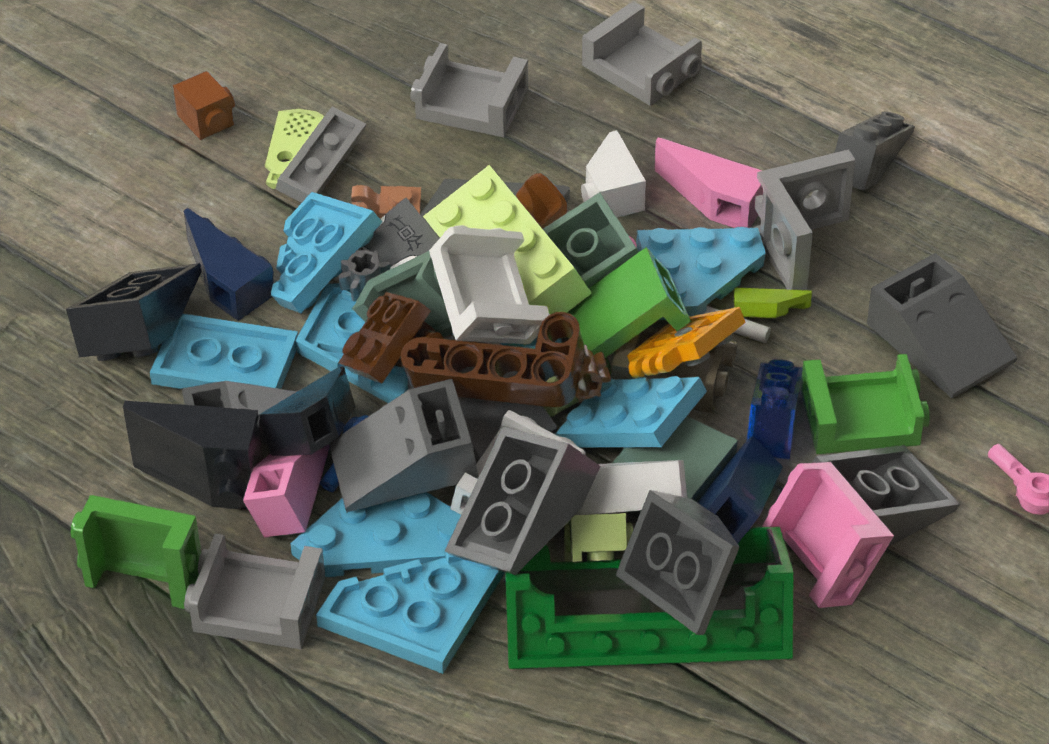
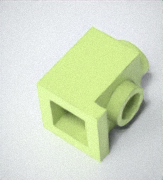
M626 513L574 515L564 526L565 561H582V552H586L587 561L614 560V551L626 550L633 532L632 523H626Z

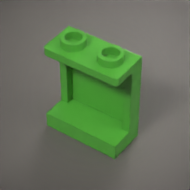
M647 247L591 286L589 289L592 294L567 312L577 319L584 345H587V349L594 355L599 352L604 353L607 363L605 367L608 368L610 377L611 365L607 356L657 320L664 317L676 331H679L691 322L670 272Z
M907 354L897 355L896 368L893 371L828 377L824 375L821 359L803 361L800 391L816 454L860 451L901 445L917 446L921 444L923 427L929 426V408L926 400L920 401L919 373L917 369H911Z
M90 495L82 512L75 514L71 524V537L75 539L78 550L77 566L82 569L85 587L96 588L102 573L106 570L168 583L172 607L184 609L187 588L190 584L195 585L199 576L198 563L201 545L196 516Z

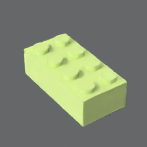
M490 165L423 216L439 238L448 228L458 225H464L468 228H501L505 231L522 232L525 241L515 251L514 258L529 305L547 306L550 315L555 312L567 313L592 294L573 265Z

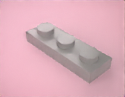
M332 106L280 175L275 189L301 203L311 192L321 194L364 134L366 123Z

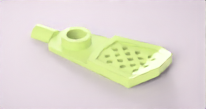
M304 109L282 110L278 112L265 163V168L270 171L266 180L268 187L276 188L278 178L324 116L317 111Z

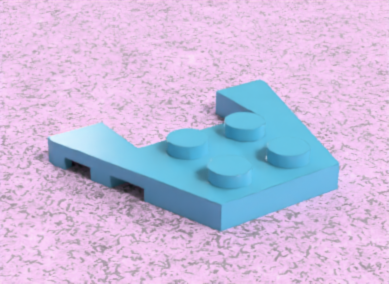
M340 283L327 284L295 340L297 353L329 371L342 366L338 362L344 355L342 352L344 344L352 334L359 332L365 323L352 309L356 301H352L350 289L341 290ZM394 366L382 384L351 373L345 368L349 382L386 403L391 402L408 390V377L405 369L402 367Z

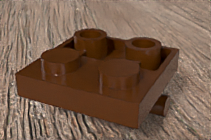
M385 292L383 296L378 297L367 311L368 319L360 331L352 334L344 344L342 350L344 355L338 363L351 373L382 384L401 357L404 345L410 340L418 337L444 338L424 322L431 312L429 308L418 300Z

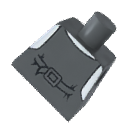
M405 198L381 218L382 223L374 231L370 242L361 247V250L378 251L379 262H389L390 269H393L429 251L440 238L410 201Z

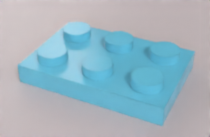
M182 314L173 336L162 343L150 370L151 384L182 389L226 380L281 389L296 353L295 340L298 337V331Z
M671 376L668 378L651 379L639 377L616 380L611 378V382L602 383L601 396L584 399L577 408L568 414L566 422L555 435L570 439L579 448L662 447L707 390L700 377L679 378L678 376Z

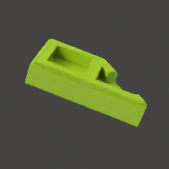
M734 288V308L740 307L743 317L777 318L787 315L788 308H809L811 306L812 290Z

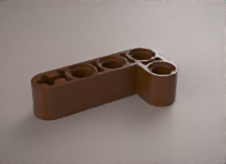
M555 312L548 315L542 321L535 349L418 337L404 345L401 351V362L413 388L452 379L458 397L544 407H562L569 404L577 392L585 354V345L577 319L566 312ZM560 338H570L564 343H555ZM466 367H475L470 372L459 373ZM513 371L518 372V373H517L515 376H513V377H510V378H504V377H503L506 373L513 372ZM553 376L562 377L560 380L556 382H546L549 378Z

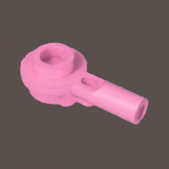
M1001 444L994 445L989 450L988 457L1013 480L1014 485L1017 487L1016 496L1021 506L1032 514L1041 515L1049 513V475L1031 473Z

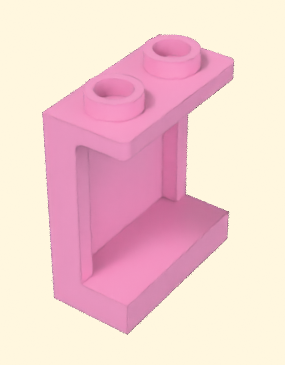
M831 462L798 464L788 476V482L775 504L769 509L768 516L762 527H780L783 539L817 579L809 597L818 608L852 605L894 537L891 531Z

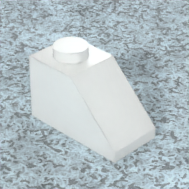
M618 131L609 132L586 166V183L581 185L583 201L585 202L600 192L616 217L645 211L646 180Z

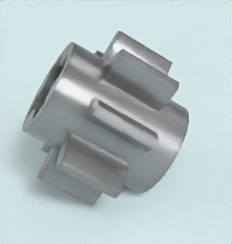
M356 250L348 260H341L342 274L339 275L341 290L350 289L352 301H356L367 281L390 270V263H380L378 251Z

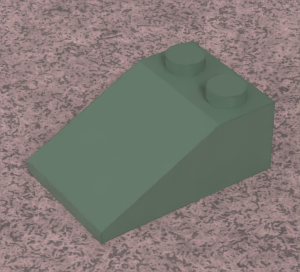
M600 192L543 228L544 232L573 265L588 288L639 252Z

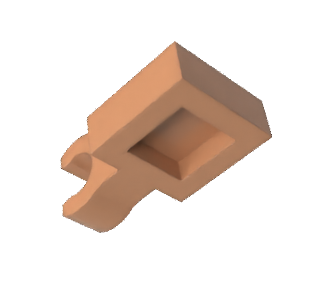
M356 185L352 187L351 201H354L352 204L373 210L380 219L405 198L410 201L420 214L421 187L381 186L380 194L375 193L368 186Z

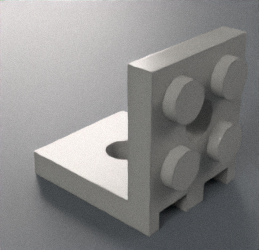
M849 149L757 172V179L763 187V195L756 196L755 210L761 218V225L753 226V228L759 229L766 255L787 290H807L813 234L811 230L849 220L855 158ZM813 192L810 198L805 199L809 193Z

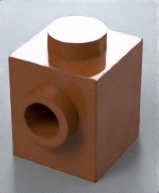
M207 71L173 85L177 115L200 140L234 125L232 108L235 107L233 95L226 86L222 87Z

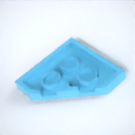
M311 192L285 221L283 231L288 236L287 244L280 246L276 268L281 275L280 280L272 285L271 296L280 306L301 314L304 309L309 308L317 301L319 293L329 281L342 273L341 260H348L356 250L370 242L374 231L382 223L381 219L373 210Z
M698 227L674 230L664 228L637 230L636 244L638 251L640 252L647 247L667 268L689 317L705 313L707 304L715 298L721 300L740 285L741 278L749 271L755 273L764 266L766 252L758 228L707 229Z
M427 492L347 513L342 498L308 527L306 532L300 534L290 543L292 556L300 560L304 546L322 548L325 577L344 576V570L371 568V574L383 573L384 568L417 559L420 560L421 564L446 557L445 549L461 514L451 510L450 506Z
M445 552V558L421 564L420 560L417 559L383 569L384 575L363 581H358L357 576L338 581L316 614L317 626L443 674L505 572Z

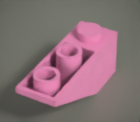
M657 138L655 171L708 219L733 228L751 227L758 216L755 210L756 196L763 195V187L757 179V172L762 170L666 139Z
M329 444L312 455L271 456L269 454L253 467L243 501L264 538L306 532L330 448Z

